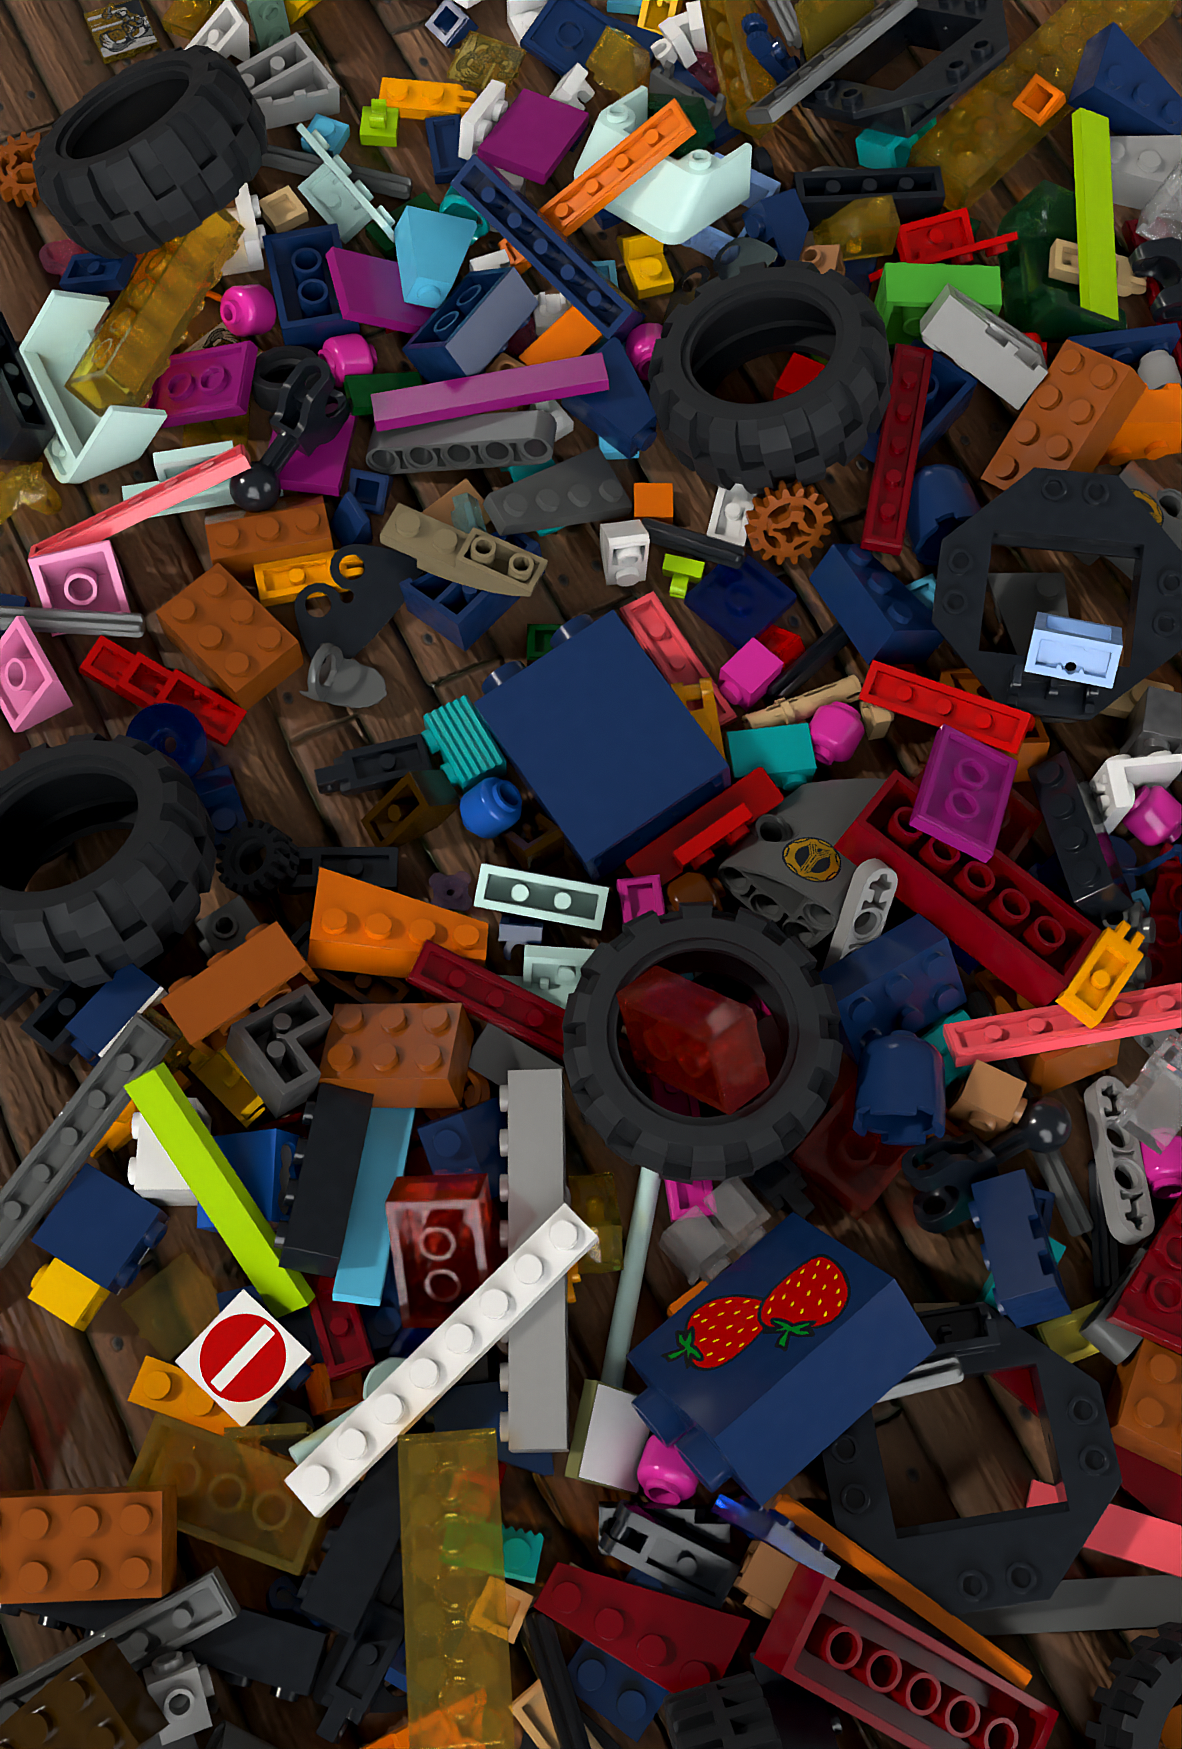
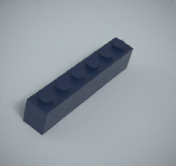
M475 153L470 157L450 185L608 340L615 336L623 344L631 330L637 327L646 315L490 162Z

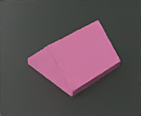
M110 540L28 558L43 608L131 613L122 568ZM51 633V634H52V637H54V636H58V635H62V634H66V633Z
M16 616L0 639V708L14 733L23 732L74 706L24 616Z

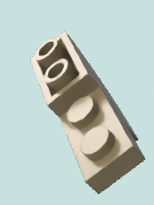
M401 503L397 504L380 533V543L416 558L417 568L452 582L492 593L530 597L548 564V560L475 527L468 534Z

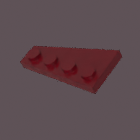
M1182 1194L1105 1319L1109 1323L1179 1354H1182Z
M560 1562L556 1563L533 1605L540 1612L672 1694L722 1679L751 1620Z

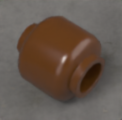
M692 869L666 885L664 905L666 912L671 913L679 911V902L713 901L712 909L723 911V904L720 899L727 894L714 873L706 877L701 870L695 871Z

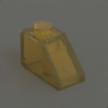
M892 195L855 199L813 229L815 245L840 244L843 261L892 255L901 226Z
M613 1172L569 1176L571 1209L599 1238L577 1261L578 1274H603L608 1271L624 1270L622 1224Z

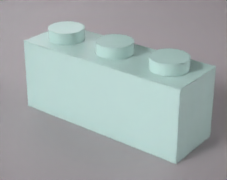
M481 863L473 906L601 930L609 887Z

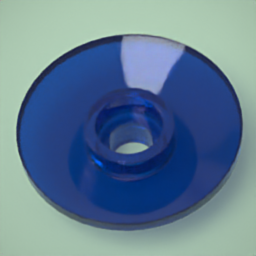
M158 703L148 706L133 718L126 732L127 737L141 740L174 759L190 779L200 770L205 761L207 736L204 727L191 711L180 705ZM169 737L174 738L177 743V747L172 753H169L165 748V741Z

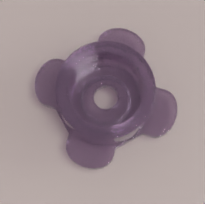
M464 871L446 876L442 873L433 874L429 879V885L433 888L434 898L430 904L453 912L469 910L473 903L472 898L468 895V886L471 883L470 875ZM449 889H453L455 893L453 895H448L447 891Z

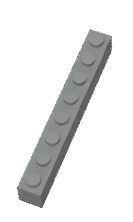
M562 1069L508 1070V1085H500V1111L508 1112V1129H500L499 1138L501 1157L508 1156V1174H500V1201L508 1202V1220H500V1247L508 1248V1258L566 1203L565 1079ZM566 1272L500 1338L501 1343H508V1362L500 1363L501 1392H508V1411L500 1412L501 1442L509 1441V1451L512 1453L570 1452L568 1279Z

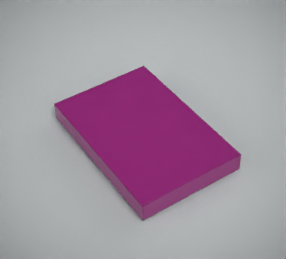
M524 88L478 147L477 155L497 168L544 185L588 125L590 113Z
M331 247L327 252L326 259L343 319L416 334L436 311L435 308L404 302L398 262L336 247Z
M250 340L153 358L143 408L165 410L167 418L159 429L247 414L258 348Z
M328 404L325 407V413L334 412L338 404ZM350 412L349 418L336 437L330 442L316 447L310 457L296 450L278 475L281 489L339 496L359 415L352 416ZM274 429L271 435L269 446L277 437V434L275 433Z
M943 724L936 733L908 825L987 863L994 854L1018 761Z

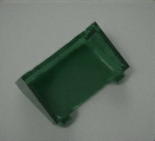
M1047 180L1041 181L1002 218L997 230V237L1016 231L1019 237L1018 240L1007 244V252L998 254L1005 322L1022 333H1037L1040 335L1042 342L1065 343L1066 339L1072 336L1128 329L1126 314L1123 308L1118 306L1119 321L1080 307L1079 285L1048 277L1050 248L1056 238L1078 244L1075 192Z

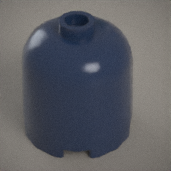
M948 464L922 466L914 473L905 532L918 562L928 566L938 565L942 539L982 509L961 470Z
M905 1030L893 1031L887 1036L870 1042L862 1050L858 1064L852 1123L853 1130L862 1137H865L867 1130L881 1134V1143L899 1146L926 1144V1135L930 1134L942 1138L945 1133L946 1123L944 1058L931 1043L917 1037L913 1032Z

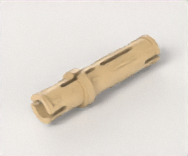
M850 675L837 682L803 693L794 698L786 700L783 697L774 701V705L743 715L742 720L745 722L743 723L744 730L792 725L814 716L817 709L822 705H831L834 701L845 704L857 701L860 694L857 692H861L862 689L861 684L855 675Z

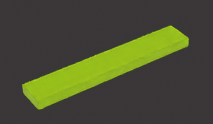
M1080 107L1072 113L1081 318L1110 327L1119 321L1109 118Z
M163 1062L126 1083L123 1087L274 1318L277 1319L309 1305L316 1295L300 1271L278 1267L282 1249L273 1248L275 1232L165 1063Z

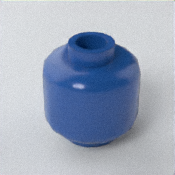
M489 777L483 779L467 791L460 801V813L466 829L481 838L492 839L515 825L520 819L522 812V798L518 789L507 780Z

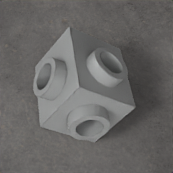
M181 1651L165 1653L154 1659L152 1666L142 1669L146 1683L145 1688L170 1723L159 1733L162 1746L213 1726L206 1702L207 1697L215 1694L207 1664L197 1667L192 1651L184 1654Z

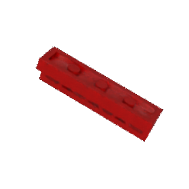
M872 660L858 697L862 702L937 728L946 724L985 745L1017 756L1027 730L1032 732L1036 722L1034 716L1028 712Z

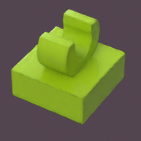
M371 99V106H363L360 126L361 145L397 147L400 121L399 108L387 107L386 99Z
M666 553L662 572L663 576L672 578L669 596L685 600L689 582L702 583L705 562Z

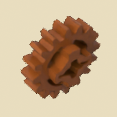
M21 132L19 140L15 141L13 137L8 136V145L3 146L0 144V193L6 203L14 198L17 207H22L25 201H30L31 206L35 208L37 207L38 200L41 199L32 162L36 160L34 152L42 139L40 132H36L33 138H28L26 132Z
M796 479L792 488H787L784 480H781L778 485L779 490L773 492L771 488L765 487L766 497L764 499L758 497L752 499L756 510L746 511L745 515L749 524L744 527L753 551L759 550L763 560L766 561L773 555L777 565H781L785 557H790L791 562L797 564L798 555L803 553L809 559L812 557L811 547L823 548L824 543L821 535L831 534L828 522L833 520L824 495H818L814 485L810 484L804 490L802 483L797 482ZM803 506L809 507L813 511V515H809L808 510H804ZM763 530H767L768 535L774 536V539L772 540L768 538L763 533Z

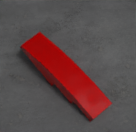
M100 635L79 667V673L117 695L169 722L226 747L247 714L246 710L175 668L172 672L142 653L137 652L134 655Z

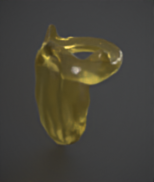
M42 462L31 465H19L13 468L7 477L0 481V525L11 514L16 512L23 503L46 515H53L61 511V498L41 476ZM47 498L50 500L52 507L46 505Z

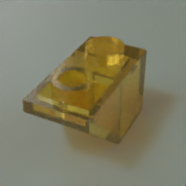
M606 26L585 63V66L595 73L593 80L609 91L612 88L620 94L618 100L642 85L647 87L649 91L651 73L649 51L624 31ZM648 104V110L652 111L654 107Z

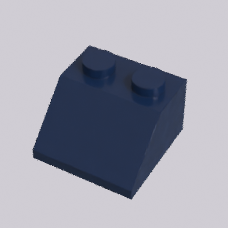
M499 1096L416 1126L448 1216L500 1195V1174H508V1156L501 1157L499 1138L500 1129H508V1117L506 1112L500 1111Z

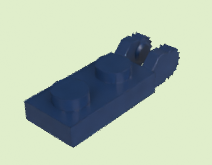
M754 12L743 17L741 25L748 37L746 38L747 48L778 84L782 83L800 68V60L796 55L791 57L788 54L779 36L773 38L767 31V21L761 14L759 15V13Z

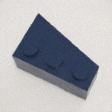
M1113 21L1087 40L1067 104L1076 110L1081 107L1108 117L1109 129L1119 136L1181 135V96L1119 26Z

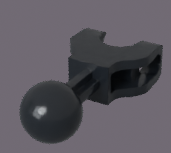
M1165 237L1140 244L1128 259L1133 273L1136 277H1151L1159 281L1165 288L1157 295L1153 304L1148 307L1153 320L1156 323L1182 320V240L1174 237Z
M308 357L298 363L284 382L279 395L277 410L269 421L277 437L259 461H251V468L230 478L229 490L231 497L236 505L244 511L256 513L271 509L277 503L281 493V483L278 475L296 450L310 457L316 447L333 440L349 418L351 412L350 404L341 391L333 389L335 377L328 363L323 359ZM314 373H321L320 379L311 389H308L306 387L307 378ZM328 404H338L334 412L325 413V407Z
M1031 1097L1027 1099L1026 1108L1018 1123H1013V1127L985 1143L970 1130L956 1137L944 1134L942 1138H938L933 1135L926 1139V1144L916 1145L909 1149L902 1157L901 1163L905 1179L913 1187L920 1190L913 1200V1212L918 1226L929 1233L939 1234L959 1225L971 1217L968 1202L974 1200L971 1184L999 1176L997 1166L1025 1149L1036 1153H1051L1060 1149L1068 1141L1072 1130L1071 1117L1066 1107L1052 1097ZM923 1164L934 1165L927 1170L917 1169L920 1165ZM946 1202L945 1210L941 1213L932 1215L927 1213L930 1209Z

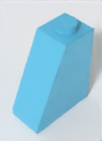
M406 206L394 229L395 246L405 303L435 309L442 304L454 284L476 231V221Z

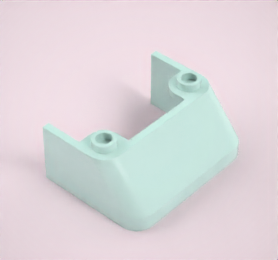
M640 86L600 112L574 170V180L648 120L647 87ZM746 142L722 159L701 149L694 150L679 160L668 155L606 205L604 209L661 243L668 245L684 243L749 198L752 145Z
M52 289L19 350L56 430L55 435L45 448L44 454L59 482L80 484L138 460L167 418L165 410L118 405L107 406L92 374L103 357L102 346L94 333V329L110 302L107 297Z

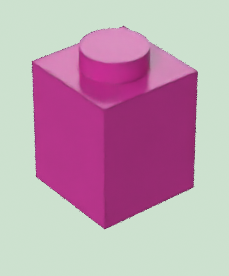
M753 637L720 669L717 687L729 703L733 705L738 704L747 712L766 693L768 685L781 674L784 662Z

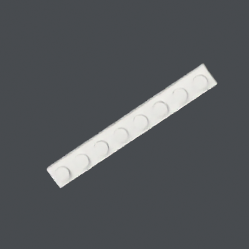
M566 1203L526 1240L284 1480L314 1517L321 1518L599 1240L598 1236Z

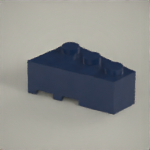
M498 531L490 534L542 557L540 544L524 533L500 536ZM427 573L414 581L408 578L399 583L407 610L465 652L521 597L475 589L431 573Z
M833 544L809 577V580L866 663L871 665L872 660L887 665L924 664L944 639L931 623L932 612L886 569L869 550L860 549L861 544Z
M1025 1169L971 1184L974 1200L968 1202V1206L975 1227L982 1229L985 1243L980 1244L987 1270L989 1272L992 1271L995 1288H992L1000 1315L1008 1314L1016 1328H1021L1072 1314L1035 1190Z

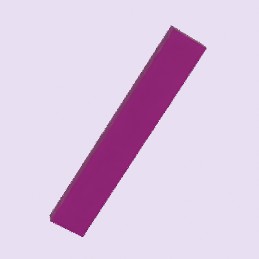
M601 352L371 394L376 430L380 432L610 389Z

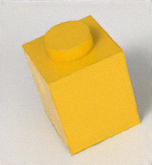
M55 1257L51 1264H44L35 1274L31 1282L33 1290L28 1298L69 1325L84 1332L110 1294V1291Z

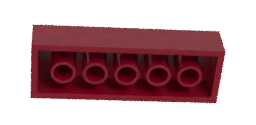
M895 769L833 848L857 867L868 859L876 858L882 860L897 874L898 884L894 894L895 897L914 912L922 915L945 934L947 938L1036 1008L1045 1007L1068 987L1102 933V930L997 848H995L994 854L988 862L984 863L908 825L920 788Z
M798 1563L754 1656L756 1660L911 1749H1045L1059 1715V1712L830 1577L801 1563Z

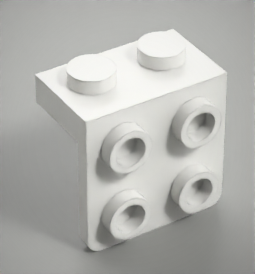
M247 183L239 189V195L235 198L236 207L216 211L205 219L201 226L182 237L189 276L193 280L264 269L261 249L265 248L262 236L266 235L264 224L256 225L255 218H262L257 194H249Z

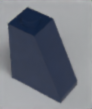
M613 336L595 352H602L610 390L561 398V406L630 460L640 450L646 451L657 437V417L651 400L620 340Z
M500 1381L451 1387L424 1414L426 1431L435 1430V1438L440 1442L543 1477L554 1476L552 1452L512 1453L509 1451V1441L501 1442L500 1412L508 1411V1392H501Z

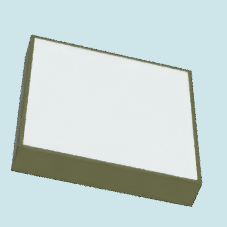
M585 1379L565 1477L638 1496L640 1483L637 1480V1469L645 1443L651 1434L650 1429L631 1405V1402L639 1394L600 1381Z

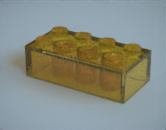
M156 1412L126 1485L177 1484V1531L297 1576L306 1575L330 1512L329 1509L321 1518L314 1517L284 1480L299 1466L296 1463Z

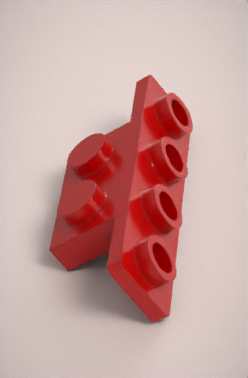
M967 207L893 228L900 261L913 264H936L951 260L952 265H962L974 261L973 254L985 251L986 257L1007 252V244L1019 239L1016 231L975 243ZM883 268L868 275L870 283L881 280Z
M758 767L625 861L626 867L634 877L659 874L661 887H663L691 866L696 871L706 865L715 857L713 851L725 842L732 846L750 833L748 826L781 804L784 796L762 767Z

